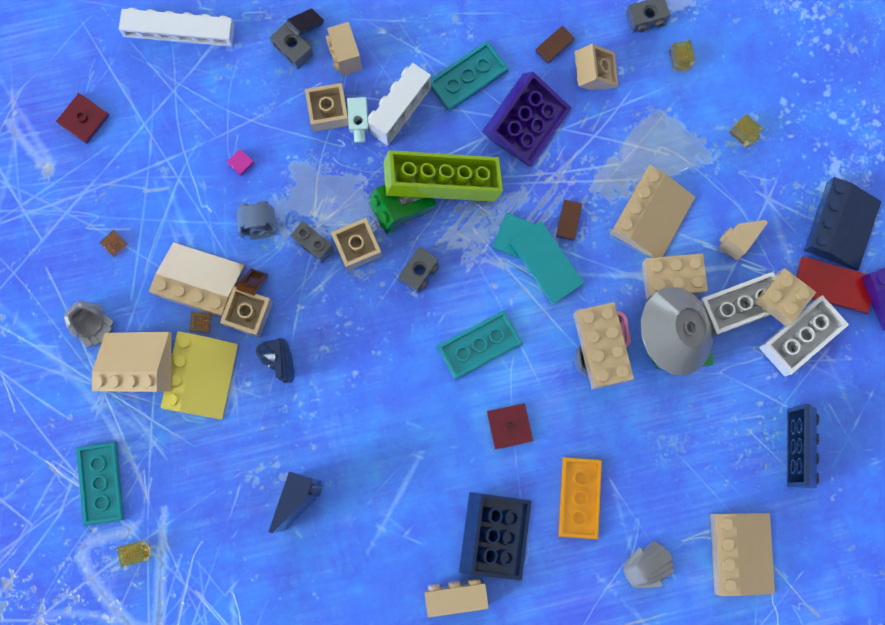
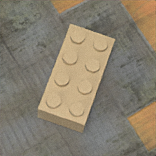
M615 302L576 310L573 316L591 389H600L634 380Z

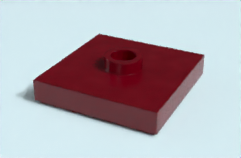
M78 93L56 122L87 144L109 117V114Z
M525 403L487 411L495 450L533 442Z

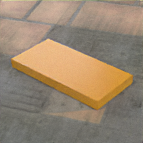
M562 457L558 537L598 539L602 460Z

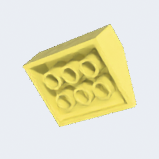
M177 331L171 358V391H164L161 408L223 420L238 344Z

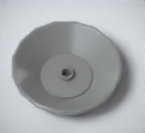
M666 287L656 291L646 302L641 317V334L648 355L659 368L672 375H689L701 369L711 352L713 332L707 310L699 299L683 288Z

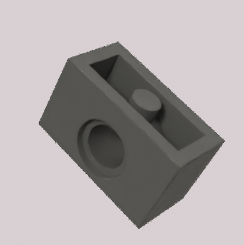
M666 0L638 2L629 5L626 11L632 33L637 31L642 33L652 27H663L668 23L671 16ZM645 14H650L653 18H648Z
M286 24L282 25L269 37L272 45L296 69L301 67L313 55L311 43L307 39L297 36ZM291 43H297L295 47H289Z
M303 221L290 235L295 243L321 263L334 250L329 241Z
M419 246L398 276V281L416 293L419 290L423 291L429 283L427 281L428 277L431 274L434 275L439 269V265H437L439 259ZM422 267L425 269V273L417 275L415 269Z

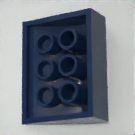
M833 177L826 183L804 251L858 271L881 201L853 183Z
M810 404L787 409V487L817 488L819 483V474L817 472V464L819 463V454L817 453V445L819 444V434L817 433L819 414H817V409Z
M289 472L268 532L277 533L285 531L317 496L320 497L323 485H320L321 480Z
M469 492L459 572L476 576L522 580L532 501Z

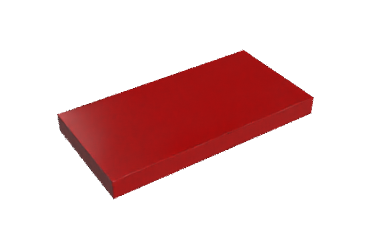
M806 257L800 258L796 277L816 292L812 297L813 300L823 295L832 305L864 314L869 313L871 299L861 278L867 274Z

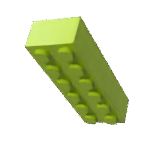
M389 150L383 161L386 196L496 202L503 192L499 157Z

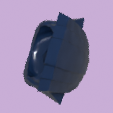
M278 338L259 344L256 348V354L261 363L275 370L276 378L283 383H292L295 377L294 366L287 341L284 338Z

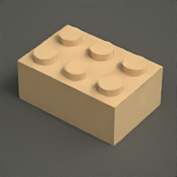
M703 253L646 258L642 262L646 300H649L656 291L666 287L683 288L695 296L704 295L708 291Z
M480 578L469 579L466 584H460V581L448 582V586L440 587V584L428 585V589H425L424 592L428 618L489 609L485 582L480 581Z

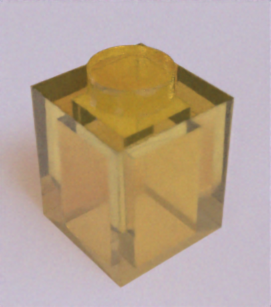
M691 40L672 44L669 53L673 70H680V72L690 70L696 61Z
M745 114L729 133L746 147L750 142L754 144L761 137L758 133L763 128Z
M146 541L117 547L121 567L148 561L151 555L150 547L146 544Z

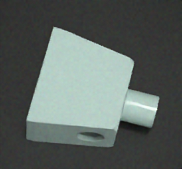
M366 97L347 98L349 131L354 133V143H364L365 133L369 132ZM357 121H362L360 125H356Z

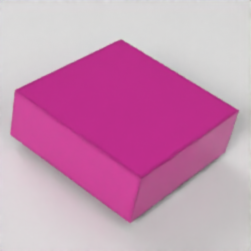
M241 149L227 161L240 176L254 164L253 160Z

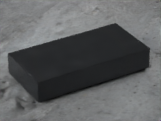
M310 8L287 19L285 24L297 36H300L321 26L324 19Z

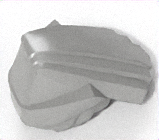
M77 301L64 314L65 324L71 336L79 337L87 348L102 343L104 334L111 333L113 330L114 321L103 313L102 306L96 303Z
M653 541L645 548L639 547L627 559L623 572L634 588L663 586V579L674 572L672 568L674 566L673 558L667 548Z

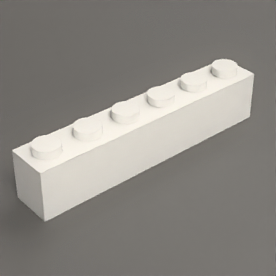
M136 8L122 9L119 23V31L123 37L220 46L233 45L235 30L233 20L228 16L212 17L208 14H201L200 16L188 12L177 14L172 11L157 12L153 9H147L146 11Z

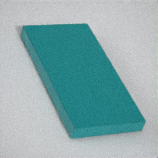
M486 41L431 78V89L450 112L507 73L509 68L490 43Z
M542 221L509 242L552 305L584 284Z
M503 310L439 344L437 348L453 378L457 380L520 346L522 341Z
M117 442L76 447L83 526L124 520Z

